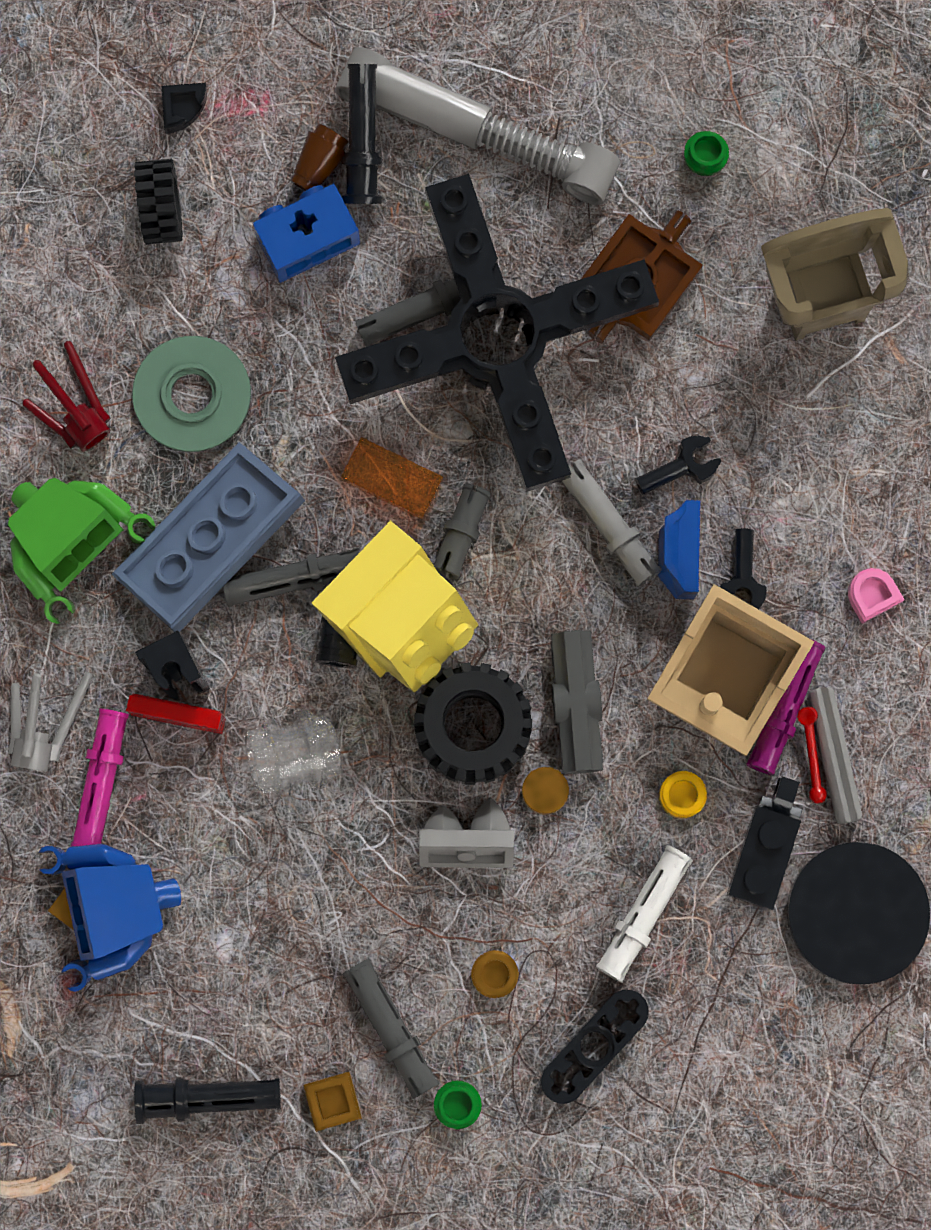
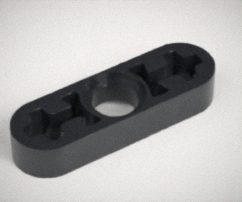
M620 990L613 993L542 1071L540 1084L542 1091L551 1101L567 1104L576 1100L646 1023L649 1015L648 1004L644 997L633 990ZM620 999L628 1003L633 999L638 1004L634 1010L638 1019L634 1023L624 1020L616 1028L617 1031L624 1033V1036L616 1042L613 1034L607 1028L598 1025L597 1021L604 1015L608 1023H611L619 1013L618 1009L614 1006L616 1002ZM591 1032L601 1033L608 1042L606 1055L595 1061L587 1059L581 1051L582 1039ZM572 1050L577 1060L591 1068L592 1071L584 1077L581 1070H578L570 1080L574 1089L569 1094L564 1090H560L555 1094L550 1089L554 1084L550 1075L554 1070L561 1073L568 1070L573 1063L566 1060L565 1056Z

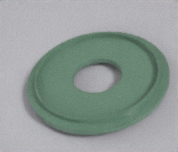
M183 336L164 342L146 356L135 375L132 400L140 424L154 440L173 450L199 452L221 445L238 431L249 411L251 386L243 363L227 346L207 337ZM190 374L205 378L212 388V397L209 404L197 413L183 412L172 401V388L181 377Z

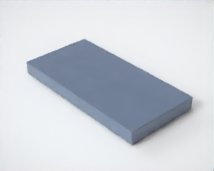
M239 442L153 530L145 541L124 560L112 575L173 632H180L305 500L298 491Z

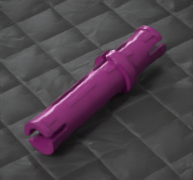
M813 640L814 643L759 734L751 755L746 762L748 767L760 773L774 776L787 740L793 739L796 728L793 727L818 663L826 649L824 645Z

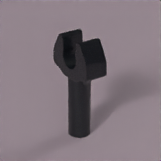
M690 436L683 439L680 444L681 452L678 459L635 478L641 494L648 493L684 475L693 477L699 484L710 480L719 467L721 459L716 458L701 465L693 460V453L707 447L711 439L704 436Z
M739 528L735 531L734 577L728 583H722L720 588L732 595L740 590L747 592L750 596L749 604L759 610L766 599L767 587L757 583L752 577L754 530Z

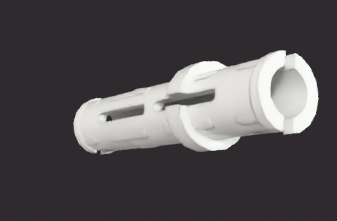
M667 845L659 862L643 886L624 921L619 920L614 928L617 933L600 962L596 965L598 970L620 983L623 982L629 967L642 947L647 948L651 941L648 936L654 924L669 902L682 876L693 862L689 856L672 846Z

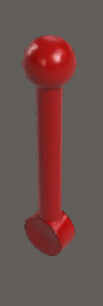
M807 706L799 710L797 718L805 728L812 783L808 796L813 803L820 804L825 801L827 792L821 786L814 723L818 719V713L815 708Z

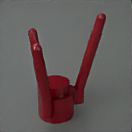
M66 341L64 348L91 408L89 409L85 403L76 406L40 360H35L33 367L68 412L63 418L67 426H63L30 399H24L22 404L34 416L61 436L70 449L78 446L82 452H85L100 443L110 433L111 429L106 423L111 417L101 406L73 343Z

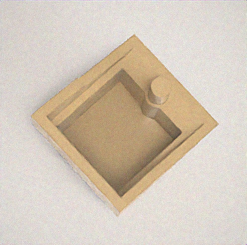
M713 584L647 700L740 754L747 756L810 651L814 641Z

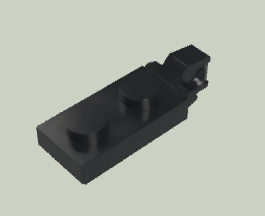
M781 776V778H778L772 799L761 796L758 806L754 807L726 896L771 911L774 909L801 824L799 819L803 809L793 806L800 782Z

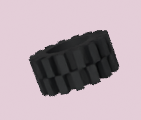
M173 159L135 162L136 201L139 210V222H141V233L145 245L182 241L183 226L179 201L180 195Z

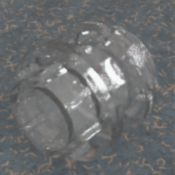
M308 708L294 711L293 725L282 728L279 727L274 716L262 718L259 721V728L248 731L245 736L248 766L256 789L258 791L261 790L264 794L275 792L278 799L291 797L293 795V782L305 779L313 791L324 789L327 787V779L338 776L342 769L340 747L330 718L322 714L312 716Z

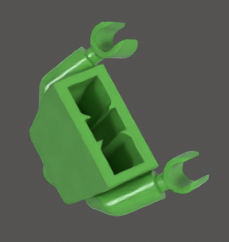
M51 478L39 489L30 482L22 483L13 491L11 500L18 510L8 521V526L15 535L10 542L13 570L35 599L41 598L45 602L44 613L46 618L53 623L60 624L58 618L52 613L53 605L58 601H62L72 614L75 613V606L69 598L57 596L52 589L56 587L61 592L124 530L118 523L122 522L127 526V534L132 542L141 544L145 540L134 533L133 525L138 522H144L154 530V520L147 514L139 513L134 515L130 511L131 506L102 483L73 480L65 484L57 478Z

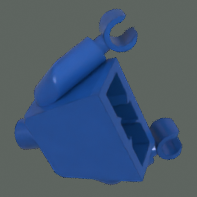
M105 844L68 847L66 852L59 847L45 846L39 850V853L54 852L57 857V863L52 869L39 870L43 874L50 875L62 873L80 959L68 963L63 967L61 973L74 968L82 974V982L68 987L73 992L84 988L92 977L95 980H100L130 969L151 947L152 935L163 930L160 910L181 905L180 887L174 878L154 882L149 864L137 865L136 860L131 854Z

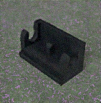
M179 631L135 652L139 661L149 670L155 682L174 700H178L179 695L178 691L174 689L172 682L181 681V674L198 694L210 689L189 644Z

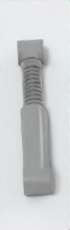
M355 47L348 59L347 64H360L361 84L364 83V64H377L375 108L472 149H476L478 145L481 147L486 144V149L488 150L493 147L494 153L500 150L502 156L508 153L509 159L515 156L516 162L522 159L523 164L530 163L531 168L537 165L538 171L544 168L546 174L552 172L553 178L557 176L558 180L561 179L563 181L562 188L571 196L589 204L599 205L603 203L621 163L618 156L610 150L588 142L581 143L577 148H573L571 145L564 148V142L559 146L556 144V139L553 143L549 141V136L543 139L542 133L536 136L534 135V130L528 133L527 127L523 130L519 129L520 124L514 127L512 126V121H509L508 124L505 123V118H502L501 121L497 120L498 115H495L494 118L492 117V107L397 68L387 58L373 50ZM346 64L335 87V91L342 99L349 102V68H347Z

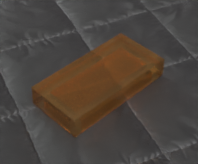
M361 437L341 475V480L423 520L443 482V476Z

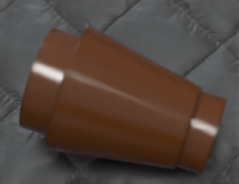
M318 123L314 132L308 131L294 170V175L290 181L304 191L314 186L322 185L341 163L349 141L330 128Z

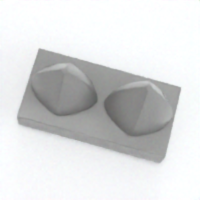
M488 798L480 806L473 818L470 830H463L458 818L445 806H441L429 817L424 829H419V867L513 868L514 830H510L505 813L492 798Z

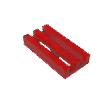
M134 693L129 695L126 711L134 717L223 735L226 721L224 715L217 710Z

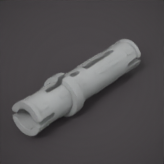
M581 459L573 462V468L571 465H568L571 471V478L563 480V484L608 544L605 549L610 556H617L634 579L637 587L644 585L646 579L650 581L662 571L661 567L656 564L639 541L640 533L636 527L630 528L586 469Z

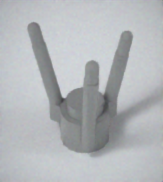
M89 672L83 675L51 744H48L49 734L35 732L40 699L41 675L35 673L32 676L25 730H21L20 686L18 683L11 685V739L8 753L12 754L10 766L47 772L49 761L59 762L63 742L92 680V674Z

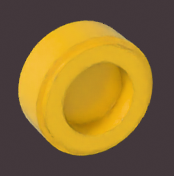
M678 771L671 774L663 781L659 790V801L662 808L670 816L678 819L690 818L699 813L707 799V790L704 782L696 774L688 771Z

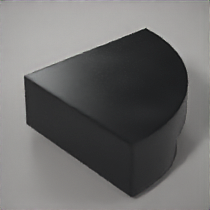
M206 82L161 86L165 133L170 134L183 130L199 117L207 100Z

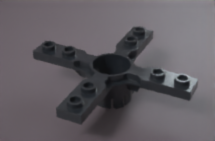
M465 174L425 187V194L461 300L452 310L448 325L430 331L425 329L418 330L336 356V363L349 403L360 402L462 369L465 375H470L468 382L476 388L485 390L488 383H490L526 492L571 478V471L535 370L538 362L543 357L547 342L658 307L659 299L645 259L558 286L554 292L531 298L521 289L507 286L504 283L498 265V257L470 175ZM501 308H503L504 315L508 318H514L519 323L522 318L524 319L521 330L525 335L529 349L521 358L510 364L491 365L481 362L467 350L462 341L463 334L470 326V321L474 322L485 315L499 314Z

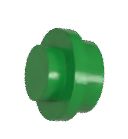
M701 131L689 138L684 148L686 165L692 172L701 176H712L719 173L726 166L729 158V148L726 141L719 134L711 131Z
M456 1080L446 1083L438 1090L434 1099V1110L437 1118L443 1125L452 1129H464L471 1126L478 1119L481 1112L482 1103L478 1091L465 1081Z

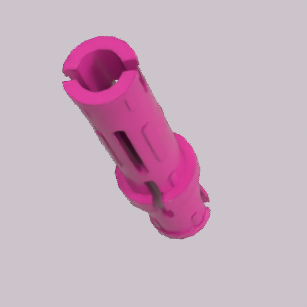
M99 708V718L92 750L87 749L85 758L90 759L80 801L73 842H71L70 847L101 844L117 765H122L124 756L120 755L126 722L129 718L127 713Z

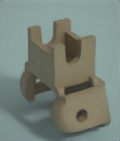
M889 208L874 209L831 219L782 235L761 246L766 263V272L783 325L791 326L795 341L804 339L806 334L855 321V324L864 322L873 306L882 304L886 300L902 294L908 282V260L892 211ZM870 248L873 250L882 278L873 295L859 256L860 253H864Z

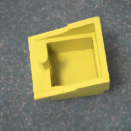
M391 520L312 602L319 613L347 641L375 674L381 678L386 672H389L414 693L422 685L428 684L433 677L435 678L441 670V664L454 651L462 649L469 643L474 630L478 626V623L457 590L437 572L423 548Z

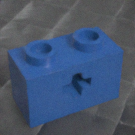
M334 183L325 188L322 185L314 186L303 192L299 196L298 201L284 208L282 205L270 207L259 215V220L253 222L256 238L279 283L360 245L359 230ZM305 224L308 229H312V233L305 235L303 231L298 230V226Z

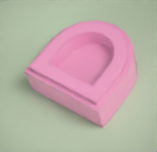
M869 568L862 570L852 579L848 587L850 604L862 624L904 601L894 580L881 569Z

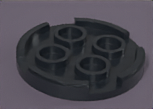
M850 842L824 850L803 866L789 892L787 922L795 945L806 959V962L816 971L842 983L873 984L894 977L915 960L928 935L930 905L922 880L905 859L880 845Z

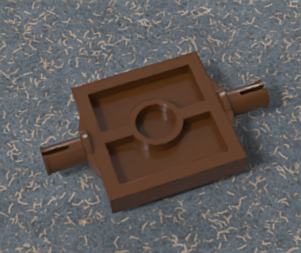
M676 210L662 231L648 227L628 214L581 279L645 259L659 299V305L656 308L590 328L587 334L592 339L599 332L596 341L602 344L616 323L630 327L650 341L702 270L703 264L685 253L677 242L692 222L687 215L682 219L683 212Z

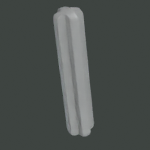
M832 687L813 689L808 692L810 707L815 708L818 713V719L814 723L836 822L838 824H847L862 819V811L834 689Z

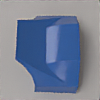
M686 500L675 512L665 517V524L659 530L658 566L661 567L662 571L658 574V577L675 599L694 600L699 592L700 500Z

